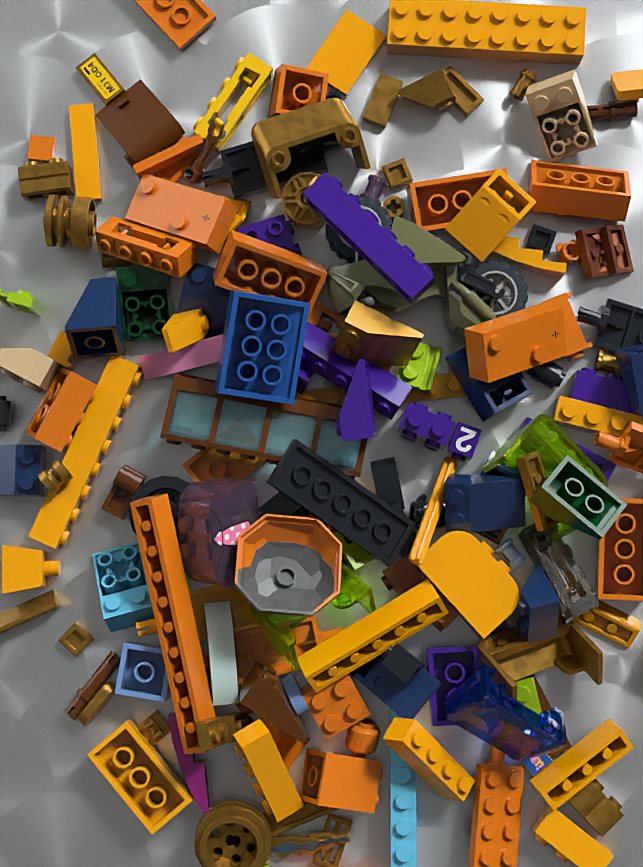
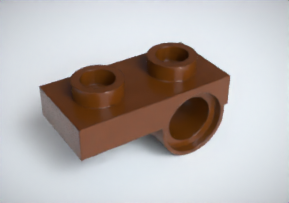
M124 464L118 471L113 481V487L101 509L125 520L134 494L144 484L148 476Z

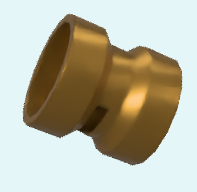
M58 459L51 463V467L48 470H43L37 475L53 494L60 490V486L64 482L68 483L73 479L72 474Z

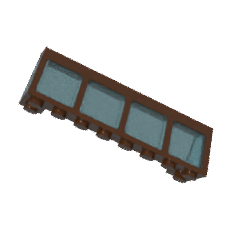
M182 373L174 375L160 438H165L167 443L181 445V442L190 443L194 449L206 450V447L215 448V452L219 454L230 455L231 452L240 453V457L244 459L255 460V457L265 458L266 463L277 465L292 440L297 439L352 479L360 477L368 438L342 441V436H337L336 421L340 420L339 414L343 405L295 396L294 404L221 394L214 390L216 380Z

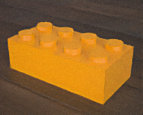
M131 719L123 723L87 754L152 835L194 799L190 790L138 730Z

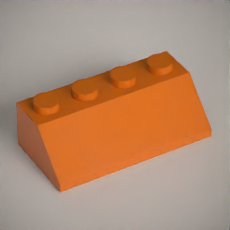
M531 159L527 194L536 203L530 210L536 213L549 212L557 213L560 216L573 215L581 216L585 219L598 218L609 222H625L631 200L629 172Z

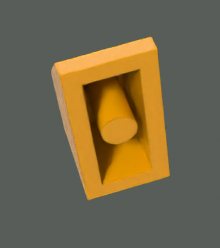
M201 308L173 314L162 328L168 352H175L202 340L209 330V321L207 316L203 315Z

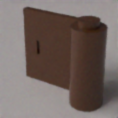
M141 79L95 114L97 119L124 149L126 155L123 157L131 168H133L134 164L165 150L185 134L179 122Z

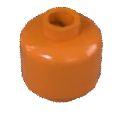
M365 718L347 729L345 745L352 751V755L364 758L366 755L375 753L380 738V729L376 726V722Z

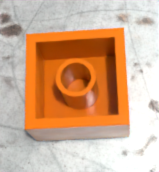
M350 674L345 675L317 693L310 683L301 688L302 697L326 740L371 715Z

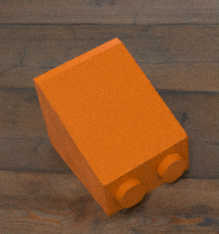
M307 748L299 792L300 799L319 806L374 814L375 807L379 801L377 792L379 781L383 775L382 762Z

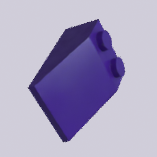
M365 359L358 361L339 414L340 420L336 421L337 436H342V441L377 437L368 361Z

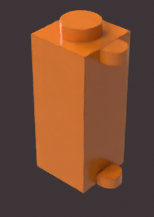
M568 292L545 300L542 303L563 307L567 355L560 358L561 360L569 358L570 361L584 356L583 352L592 348L593 345L592 342L586 343L568 301L572 297L571 293Z

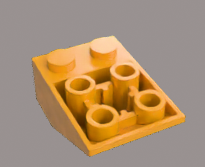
M498 168L444 230L482 263L532 208L536 201Z

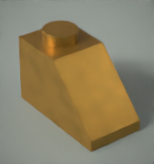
M443 69L397 90L398 94L402 97L432 108L438 107L439 110L453 104L452 100L457 98Z

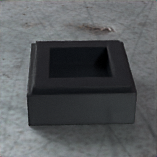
M533 224L525 249L542 250L543 255L548 256L557 232Z

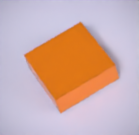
M30 135L27 159L29 161L49 163L48 160L54 158L55 137Z

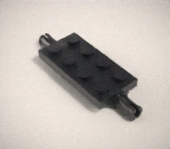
M328 134L289 147L290 165L284 171L275 173L279 186L286 184L291 177L299 173L313 172L319 174L328 171L324 154L327 150L340 147L336 141L335 134ZM253 141L221 150L222 167L201 172L205 188L226 181L230 183L234 199L268 189Z
M610 298L606 300L604 310L601 313L583 308L582 306L579 307L578 316H576L577 322L596 327L597 333L593 347L615 353V350L643 344L642 308Z

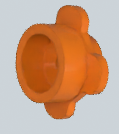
M570 240L565 244L560 242L556 245V251L560 255L559 262L567 263V265L573 262L576 264L581 262L577 241Z

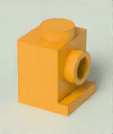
M60 331L48 357L55 360L61 366L74 371L75 366L72 365L73 360L77 361V359L73 358L66 333Z

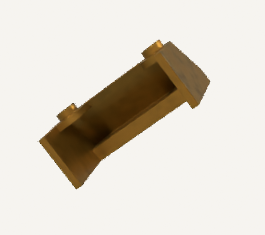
M329 98L254 124L251 136L270 197L276 199L283 198L275 173L284 171L290 165L291 156L288 148L331 133L335 134L336 141L340 146L351 148L357 168H371L360 129L342 100Z
M559 612L556 637L527 643L524 635L519 634L515 626L485 637L478 643L479 657L492 694L512 718L517 717L518 690L515 681L542 670L557 666L562 672L570 675L585 671L597 685L602 684L603 652L564 613Z

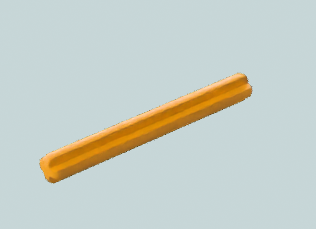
M445 457L443 459L409 554L412 564L421 565L424 561L445 501L444 483L450 474L455 473L457 462L454 458Z

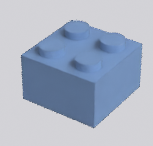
M128 641L124 642L115 694L166 702L169 698L170 686L161 647Z

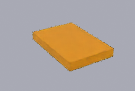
M345 10L306 69L328 73V85L335 90L339 89L340 93L347 97L386 40L387 35L350 11Z

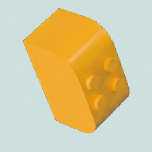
M452 531L443 535L428 548L421 565H414L430 581L432 586L448 604L459 613V616L480 639H484L515 610L519 600L518 587L514 579L508 574L511 572L510 568L502 560L498 562L491 555L494 551L484 540L480 543L473 535L467 532Z

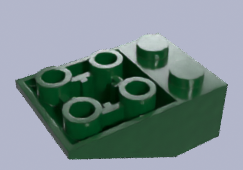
M141 265L117 267L124 342L164 339L162 328L173 315L170 275Z

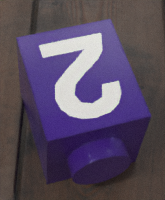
M458 422L447 452L451 453V458L460 462H465L466 459L471 460L482 430Z

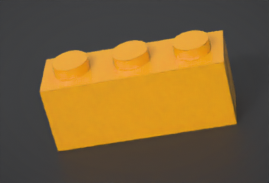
M547 806L531 827L536 832L534 838L544 846L551 844L557 850L554 854L565 863L571 860L577 865L576 867H607L614 858V855L558 809L553 811Z

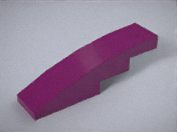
M170 712L168 718L172 742L180 769L192 796L202 813L205 814L210 808L206 760L196 761L195 753L184 754L175 712Z

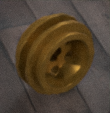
M239 800L222 801L210 807L200 818L194 837L195 855L202 867H263L267 863L272 844L271 827L265 815L252 804ZM214 829H218L220 834L213 836L211 832ZM252 842L256 847L253 850H249L246 845ZM221 847L223 853H219L215 848ZM233 854H238L241 856L238 858H231Z

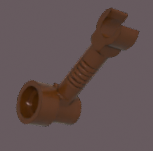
M213 123L209 126L207 140L201 151L198 153L193 164L182 170L183 179L191 184L203 183L201 172H206L203 164L215 144L226 135V130H221L219 135L215 136L214 129L217 124Z

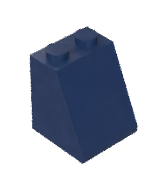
M116 277L90 279L65 325V333L74 359L124 355V334Z
M643 344L615 350L614 352L632 411L643 417Z

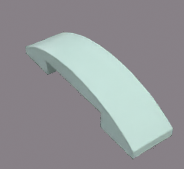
M230 602L204 603L213 706L239 703Z

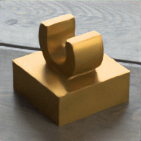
M158 710L137 726L138 730L152 746L157 744L171 731L169 723Z

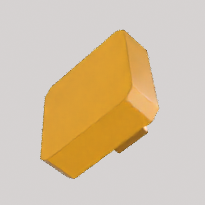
M643 69L614 72L611 74L610 85L617 100L639 102V99L643 98Z

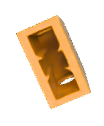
M2 545V593H14L47 586V576H60V561H47L46 551Z

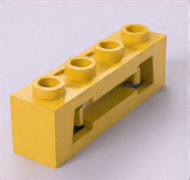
M249 52L245 58L241 57L234 68L236 71L232 77H227L221 86V93L217 98L213 97L207 106V113L204 117H199L193 127L194 135L200 134L204 143L207 140L208 128L211 124H217L214 129L215 136H218L221 130H226L225 137L219 140L212 149L218 154L225 148L274 76L271 66ZM244 80V86L247 89L226 118L228 123L224 126V122L220 118L241 89L240 84Z

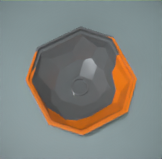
M265 514L238 535L234 586L259 613L313 617L340 594L342 543L318 518Z

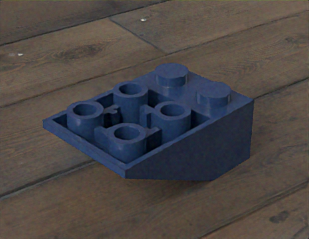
M466 347L445 357L446 362L482 422L521 402L533 393L522 372L490 383L469 377Z
M384 652L350 672L353 677L401 718L413 719L442 684L422 668L412 683L407 685L381 664L384 660L382 658Z

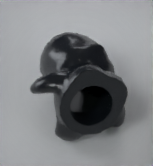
M426 494L420 495L416 501L410 504L409 519L416 523L417 529H419L428 504L425 503ZM443 504L435 528H443L445 526V504Z

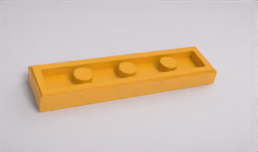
M94 104L69 105L76 197H93L94 201H101L102 193Z

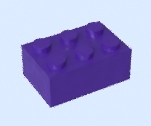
M478 645L427 647V672L442 683L429 699L431 725L449 726L484 723Z

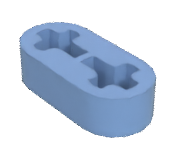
M291 672L280 678L296 713L300 716L309 711V707L302 697L301 687L293 673Z

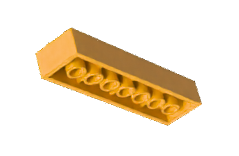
M390 0L386 54L580 65L585 47L586 7L464 0Z

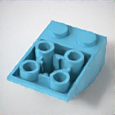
M135 542L92 554L103 618L110 632L136 626L135 622L155 618L139 543Z

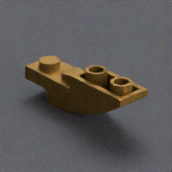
M240 711L196 722L200 751L212 750L225 743L236 742L233 734L253 723L251 716Z

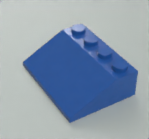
M230 290L214 390L221 394L294 404L310 303Z

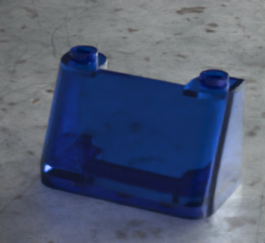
M486 664L445 699L446 718L450 723L463 728L505 753L513 760L523 761L556 752L567 744L564 712L553 707L549 711L544 710L541 714H538L506 695V687L503 683L497 685L492 677L495 674V670Z

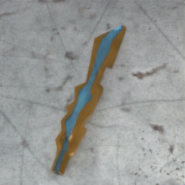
M329 831L310 832V836H277L272 838L270 854L275 853L281 859L292 853L298 856H302L303 853L313 855L318 850L328 851L334 845L350 842L349 832L333 833ZM252 842L246 845L249 850H253L256 847ZM221 847L215 848L219 853H223ZM233 854L231 858H238L241 856L238 854Z

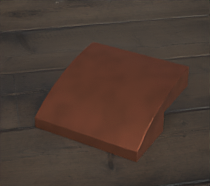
M623 224L605 225L601 228L581 229L575 232L585 280L634 272Z

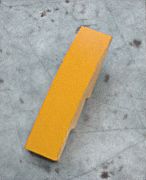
M505 236L489 254V256L505 261L509 265L512 264L515 267L538 274L562 278L566 273L567 263L542 260V250L518 248L519 238Z

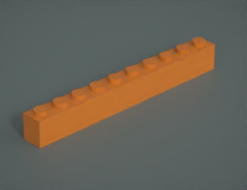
M168 493L149 496L130 502L183 751L184 754L206 753L209 750L200 751L198 746L196 722L216 716Z

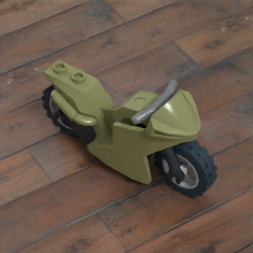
M355 195L361 202L360 206L366 212L370 210L379 219V225L384 229L389 228L396 235V241L402 247L404 245L408 246L414 252V258L420 264H427L434 273L433 285L412 305L326 223L325 237L329 243V248L337 254L338 258L341 260L343 258L350 263L338 267L328 266L326 269L328 273L326 284L329 297L338 315L349 313L355 300L368 307L375 305L377 308L397 313L415 305L416 302L424 298L439 295L444 297L447 326L455 330L454 333L457 336L465 339V328L525 309V304L528 301V286L523 280L524 276L516 271L517 268L512 264L509 266L506 264L507 262L501 260L499 262L489 260L475 267L472 255L461 251L462 247L457 246L454 248L445 243L443 238H437L415 223L396 216L392 223L388 210L381 206L382 203L378 200L374 201L369 196L359 197V195ZM492 277L502 279L501 283L496 286L497 284L493 282ZM507 283L511 292H505V289H501L502 286ZM502 297H512L508 307L501 300ZM498 303L503 310L494 312V304Z

